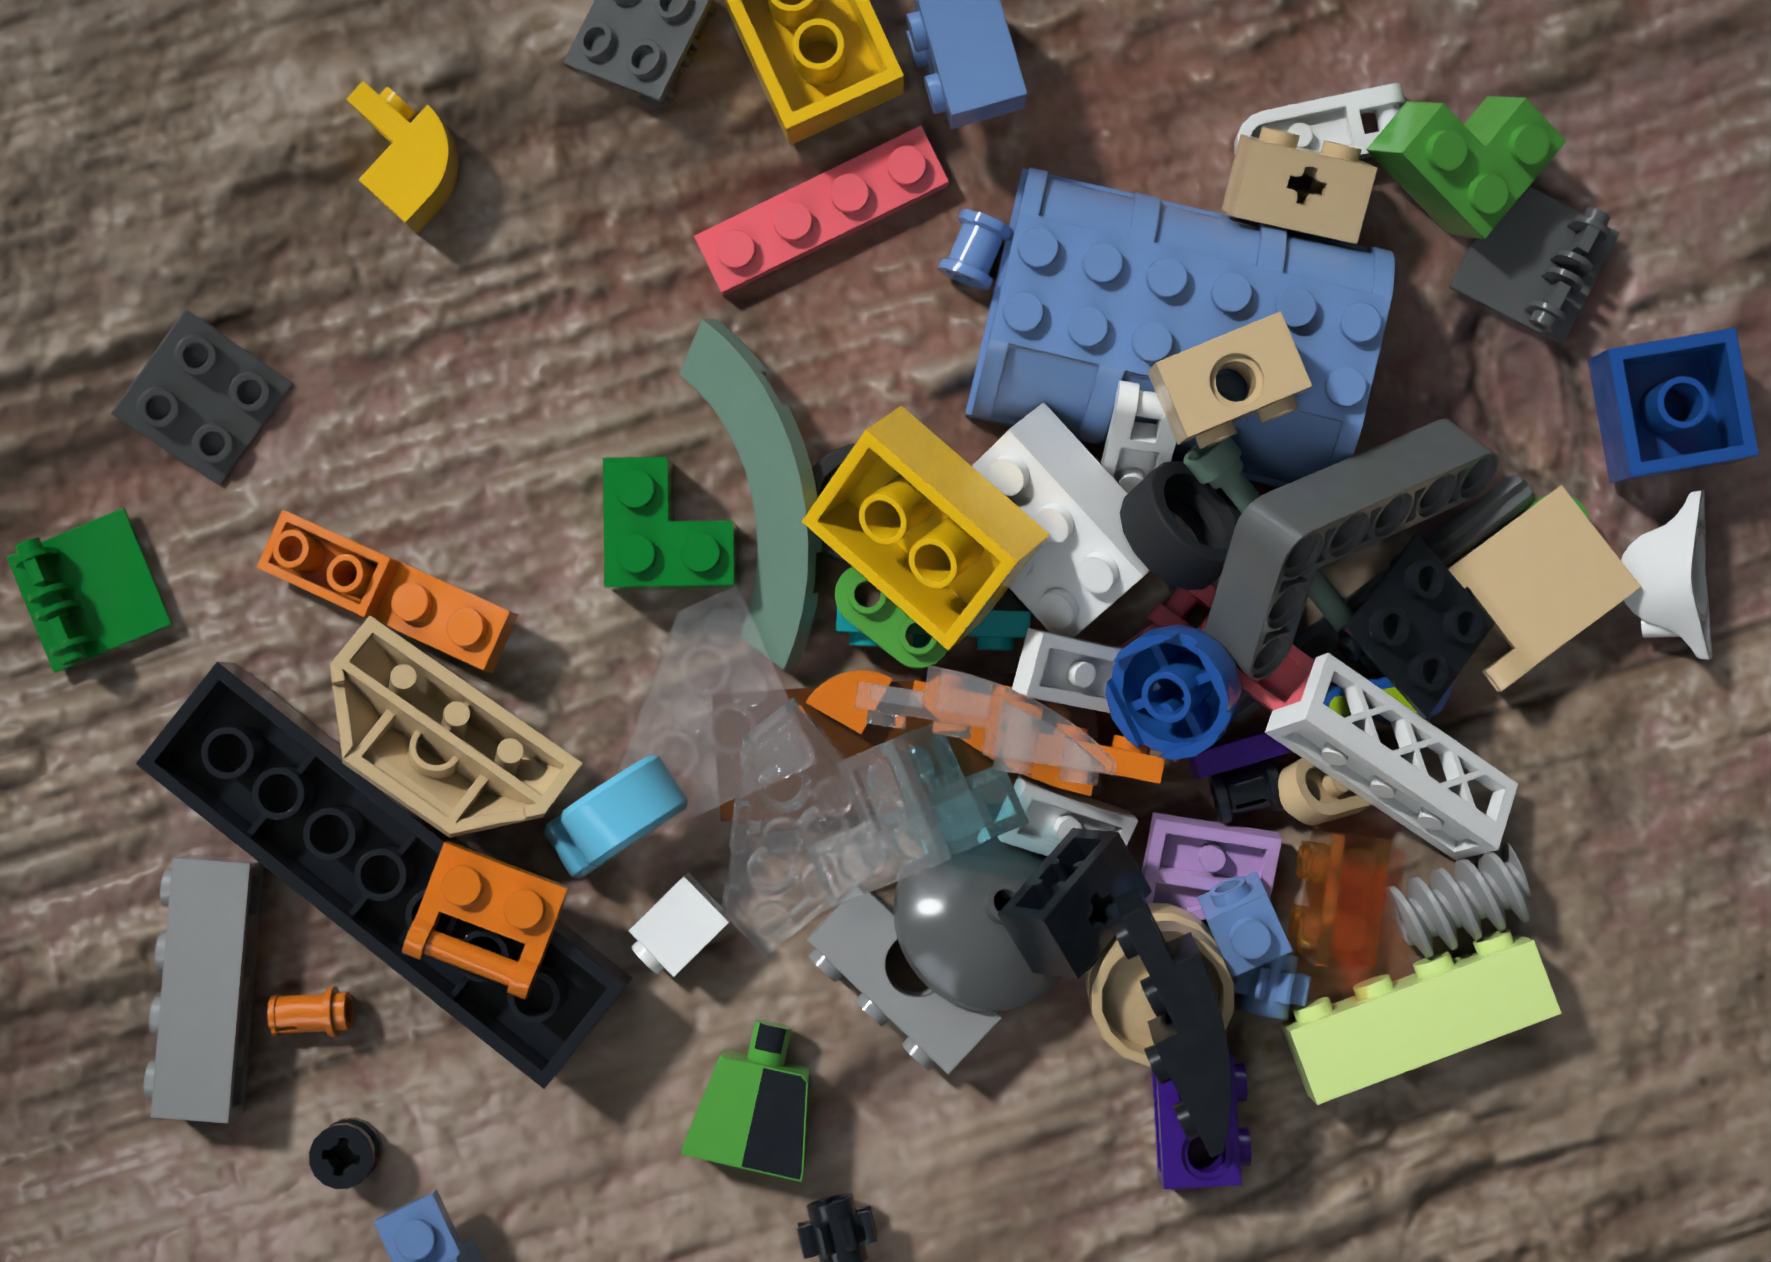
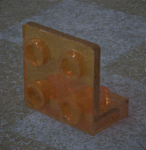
M1312 828L1310 841L1300 842L1296 861V878L1305 880L1302 904L1292 905L1287 932L1288 942L1296 943V955L1317 966L1328 967L1330 960L1375 967L1391 848L1390 839Z

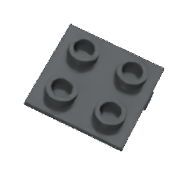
M594 0L563 64L639 93L638 98L641 101L661 110L665 100L673 101L675 97L673 91L682 75V72L679 70L680 66L689 68L692 60L686 55L688 50L698 51L700 43L696 39L700 38L709 18H713L717 12V9L713 6L715 0Z
M1529 186L1486 239H1473L1449 288L1563 345L1620 232L1607 226L1611 218L1605 212L1593 207H1587L1583 214Z
M185 309L111 414L220 486L292 385V382L221 334L220 331Z

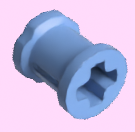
M961 209L958 215V221L962 224L949 257L940 259L937 270L945 276L967 286L985 291L990 290L993 279L989 276L991 267L1002 241L1010 240L1013 229L1002 221L984 213Z

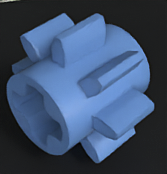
M1288 953L1233 977L1234 993L1242 994L1240 1010L1260 1016L1287 1020L1290 1003L1306 1006L1311 976L1297 971L1299 955Z

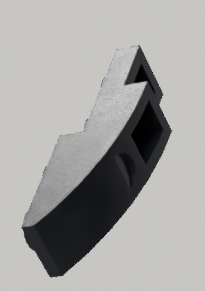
M1139 886L1114 897L1121 919L1111 923V926L1126 958L1130 960L1140 956L1149 974V977L1140 980V984L1156 1018L1147 1021L1154 1044L1144 1048V1051L1159 1083L1163 1085L1173 1081L1182 1099L1173 1104V1109L1188 1140L1191 1141L1201 1137L1212 1158L1224 1151L1230 1117V1058L1222 1014L1205 963L1192 933L1189 932L1167 943Z

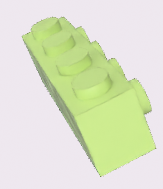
M1509 929L1503 932H1493L1482 936V940L1474 941L1473 944L1476 950L1454 959H1452L1450 952L1438 953L1434 955V958H1423L1415 962L1413 967L1416 973L1395 981H1391L1389 974L1376 976L1354 985L1355 996L1331 1004L1329 997H1322L1306 1002V1006L1299 1005L1292 1010L1295 1018L1280 1024L1307 1096L1319 1105L1562 1014L1535 941L1519 934L1512 936Z

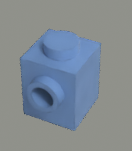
M1256 871L1246 876H1237L1224 880L1215 885L1209 892L1197 897L1232 978L1293 951Z

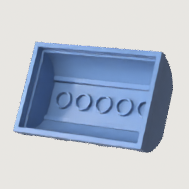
M1029 167V169L1022 168L1009 227L1013 229L1010 240L1005 241L965 417L1013 427L1044 402L1082 444L1104 449L1119 380L1139 383V390L1155 392L1147 372L1156 362L1281 311L1312 387L1295 397L1299 408L1293 412L1263 424L1257 413L1234 422L1238 434L1231 438L1242 450L1240 456L1241 461L1244 463L1242 473L1252 484L1277 489L1353 456L1362 430L1392 300L1395 275V259L1392 251L1372 246L1366 248L1282 227L1161 200L1160 197L1134 192L1133 194L1051 175L1048 174V171ZM1231 369L1218 371L1216 387L1221 396L1233 402L1243 401L1247 394V385L1243 376ZM1135 416L1134 421L1157 424L1158 419ZM1196 438L1181 445H1178L1176 442L1171 462H1183L1187 452L1197 443Z

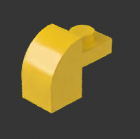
M362 81L346 100L391 145L358 180L410 229L418 234L447 202L455 187L459 171V159L454 139L428 104L410 123L409 120L415 112L395 92L386 87L378 94L367 83Z

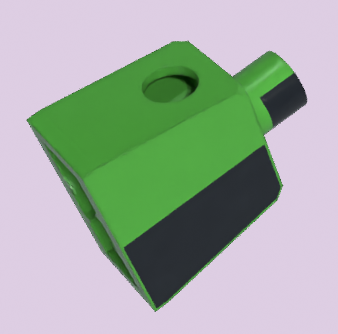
M755 1020L748 1054L729 1049L722 1050L684 1141L681 1155L801 1182L806 1160L810 1068L785 1062L792 1027L772 1021Z

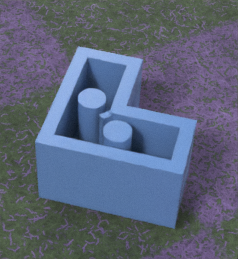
M915 0V11L906 14L909 28L906 31V38L915 68L927 67L929 75L924 76V81L933 113L945 112L949 128L952 130L1024 109L1027 91L1001 1Z

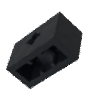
M1072 828L1002 908L998 916L1033 973L1079 980L1085 972L1094 966L1099 954L1115 936L1111 923L1121 918L1114 897L1139 886L1146 899L1152 890L1119 832Z

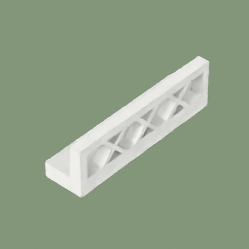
M1330 653L1315 658L1301 701L1272 711L1265 730L1266 734L1452 859L1458 860L1499 850L1518 783ZM1331 681L1343 689L1351 716L1343 718L1323 704ZM1380 714L1391 722L1399 745L1398 749L1390 750L1380 743L1372 716ZM1428 747L1438 754L1447 779L1446 781L1439 783L1428 775L1420 752L1421 748ZM1475 779L1492 791L1486 814L1476 808L1467 781Z

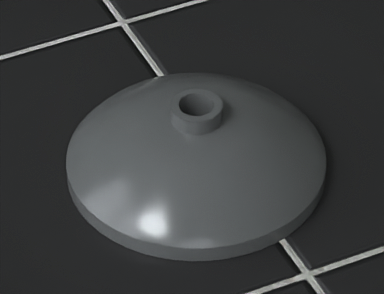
M975 820L958 823L939 831L912 854L902 870L896 886L893 907L894 925L899 945L909 965L917 976L939 996L951 1003L971 1010L983 1012L1009 1011L1037 1000L1055 987L1063 978L1033 973L999 918V912L995 908L993 901L995 895H1000L1009 901L1048 856L1001 842L993 832L997 825L996 821Z

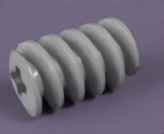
M1506 842L1501 848V858L1493 851L1479 854L1478 869L1468 859L1457 860L1454 865V878L1444 868L1433 869L1430 874V888L1420 877L1414 876L1409 878L1406 883L1407 898L1396 886H1387L1385 890L1391 916L1403 941L1408 946L1415 945L1427 959L1434 958L1433 938L1436 936H1440L1451 950L1458 949V928L1464 927L1475 941L1482 940V919L1488 918L1499 932L1506 931V910L1512 909L1524 924L1530 922L1529 902L1531 901V893L1527 878L1510 843Z

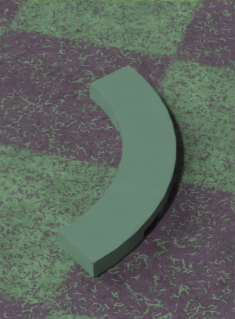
M702 319L679 375L691 384L710 404L735 444L751 490L756 518L757 567L754 589L748 614L739 636L783 671L798 667L809 639L819 593L818 591H813L816 553L822 552V539L801 522L818 498L813 471L805 443L793 414L787 404L781 405L772 386L765 378L767 370L740 338L717 319Z

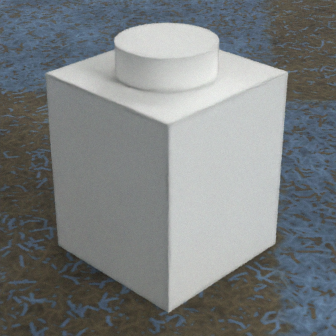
M688 872L629 930L637 939L631 948L653 972L659 974L665 968L674 977L733 917Z

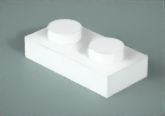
M1028 628L1011 691L1029 698L1110 713L1105 696L1106 683L1112 678L1113 666L1116 663H1113L1118 652L1123 648Z
M1018 775L993 832L1001 842L1049 856L1072 828L1119 832L1127 846L1138 823V819L1129 810Z

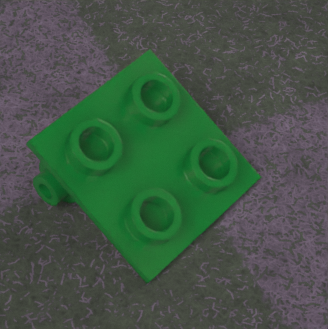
M125 508L111 512L42 542L39 537L23 541L15 546V553L6 556L53 673H58L173 625Z

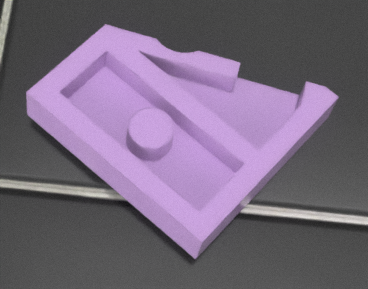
M1153 812L1142 874L1152 892L1145 900L1147 903L1172 904L1190 911L1200 920H1204L1206 918L1197 898L1198 896L1209 892L1215 885L1224 880L1237 876H1246L1255 871L1270 899L1282 838L1279 832Z

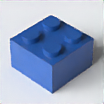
M1736 328L1607 349L1588 359L1610 484L1731 464L1759 456Z

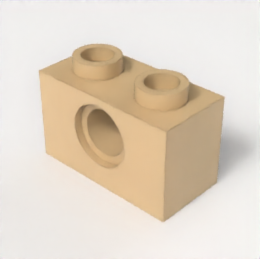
M1281 311L1160 360L1147 372L1177 444L1181 445L1196 438L1200 449L1238 434L1234 422L1257 413L1263 424L1297 410L1299 406L1295 397L1312 387ZM1231 369L1243 376L1247 385V394L1243 401L1233 402L1221 396L1216 387V375L1219 370Z

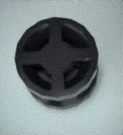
M357 1117L340 1119L321 1131L313 1140L309 1151V1165L314 1176L323 1185L333 1189H349L360 1184L379 1165L383 1154L382 1140L378 1131L368 1121ZM331 1152L337 1153L338 1157L343 1161L342 1168L340 1167L341 1163L337 1160L335 1155L331 1154Z

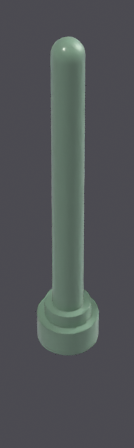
M1231 437L1203 449H1200L1198 443H1196L1185 455L1184 464L1201 484L1209 483L1213 489L1221 488L1237 509L1243 513L1246 507L1261 495L1242 473L1244 463L1240 459L1242 450ZM1317 569L1308 597L1338 633L1343 625H1347L1355 612L1323 572ZM1361 656L1359 658L1373 676L1385 677L1368 656Z

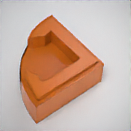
M866 670L844 672L822 683L809 696L806 703L862 734L893 678Z

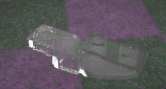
M930 665L927 668L924 691L858 681L854 708L868 710L866 723L905 729L907 716L933 720L931 733L965 739L971 738L972 726L984 728L980 754L994 757L993 770L1032 775L1033 764L1039 763L1060 767L1058 780L1096 786L1099 773L1115 775L1117 762L1093 738L1050 708L1001 684L967 673Z

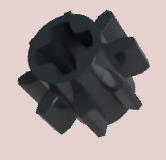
M852 1193L825 1197L806 1205L809 1220L797 1223L798 1228H796L804 1259L817 1255L819 1262H864L868 1259L865 1244L878 1241L870 1205L856 1209Z

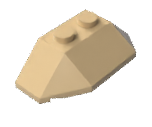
M372 616L365 620L330 663L342 763L449 838L544 817L582 766L581 761Z

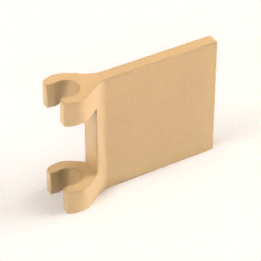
M1562 485L1448 569L1464 589L1468 590L1512 647L1511 651L1482 671L1497 692H1501L1547 656L1641 588L1637 580Z

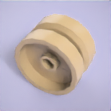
M1147 903L1167 943L1189 932L1192 933L1212 982L1226 1030L1234 1013V983L1210 928L1194 913L1169 903ZM1114 936L1099 954L1094 966L1085 972V986L1091 1012L1102 1038L1124 1058L1151 1067L1144 1048L1154 1044L1147 1021L1156 1018V1015L1140 984V980L1149 977V974L1140 956L1130 960L1126 958L1116 936Z

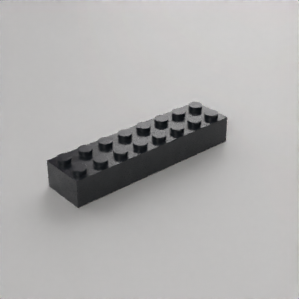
M217 661L136 763L137 766L543 1089L557 1076L633 979L559 919L532 990L526 1000L507 993L508 986L430 956L425 955L422 960L403 954L404 941L417 915L444 842L449 841L465 848L468 847L456 837L449 838L344 765L338 743L237 663ZM445 913L441 914L436 928L438 932L515 961H519L525 946L524 943Z

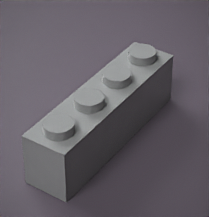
M185 855L172 858V868H166L163 873L160 900L162 906L168 907L166 932L159 934L155 948V967L158 971H163L161 996H156L152 1002L149 1016L150 1033L157 1035L155 1060L149 1061L144 1077V1096L146 1099H152L151 1118L230 1123L244 1114L265 868L257 860Z

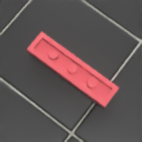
M919 126L695 235L694 238L722 296H725L947 188L949 181L922 126Z

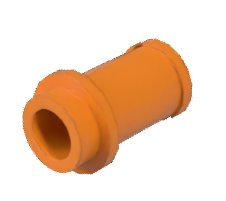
M328 986L325 993L271 995L267 1009L269 1029H272L271 1035L281 1036L282 1034L326 1032L329 1037L335 1038L340 1035L341 1031L351 1030L354 1020V1006L350 992H340L338 987Z

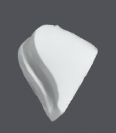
M1698 490L1688 495L1685 504L1678 514L1666 525L1647 532L1633 541L1624 552L1621 561L1641 586L1640 589L1624 601L1631 611L1641 618L1643 638L1681 637L1693 650L1696 657L1709 660L1712 658V643L1706 577L1705 490Z

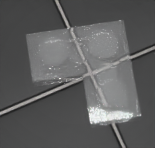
M902 736L888 740L836 763L861 824L807 847L831 908L952 859Z

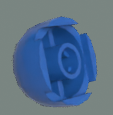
M1180 624L1149 630L1120 650L1113 663H1116L1113 666L1112 678L1106 683L1105 696L1112 720L1125 738L1138 748L1145 744L1154 751L1162 752L1159 757L1169 760L1195 757L1213 745L1224 735L1240 707L1242 684L1236 663L1221 642L1203 630Z

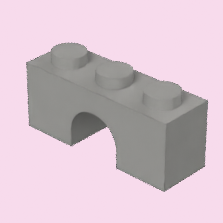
M860 880L809 934L807 941L815 949L808 957L834 982H837L844 975L862 993L855 1001L876 1023L883 1027L890 1019L908 1036L901 1045L921 1066L930 1071L937 1064L949 1074L1002 1018L1000 1012L971 1010L949 1002L930 988L913 991L898 985L890 977L885 963L888 950L898 939L894 925L893 910Z

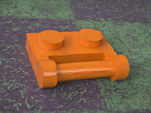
M444 842L417 915L407 933L402 953L422 960L427 955L508 986L507 993L526 1000L538 975L571 887L455 843ZM445 913L524 943L525 946L519 961L436 931L441 914Z

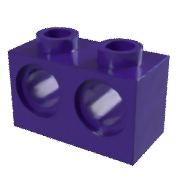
M1230 1050L1231 1101L1224 1151L1205 1164H1196L1188 1160L1187 1150L1191 1141L1185 1135L1173 1109V1104L1182 1099L1173 1081L1161 1085L1151 1067L1157 1178L1163 1189L1242 1185L1241 1167L1251 1166V1141L1248 1127H1238L1237 1102H1247V1075L1245 1064L1235 1063L1234 1054Z

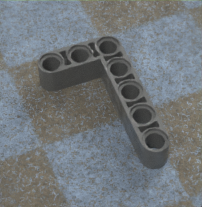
M1445 418L1256 498L1246 507L1235 526L1205 632L1222 643L1235 661L1237 668L1251 680L1259 681L1265 679L1283 663L1291 649L1317 569L1471 500L1485 489L1492 480L1498 468V455L1455 423Z

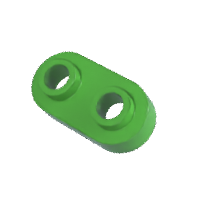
M851 566L841 575L835 589V601L841 615L898 662L911 668H926L937 663L945 655L947 649L932 636L929 644L925 647H912L907 642L905 634L908 627L916 622L881 591L880 599L874 606L863 607L859 605L855 600V591L860 584L869 581Z

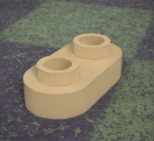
M1304 758L1284 768L1279 775L1278 789L1282 806L1291 816L1307 825H1317L1354 815L1372 805Z

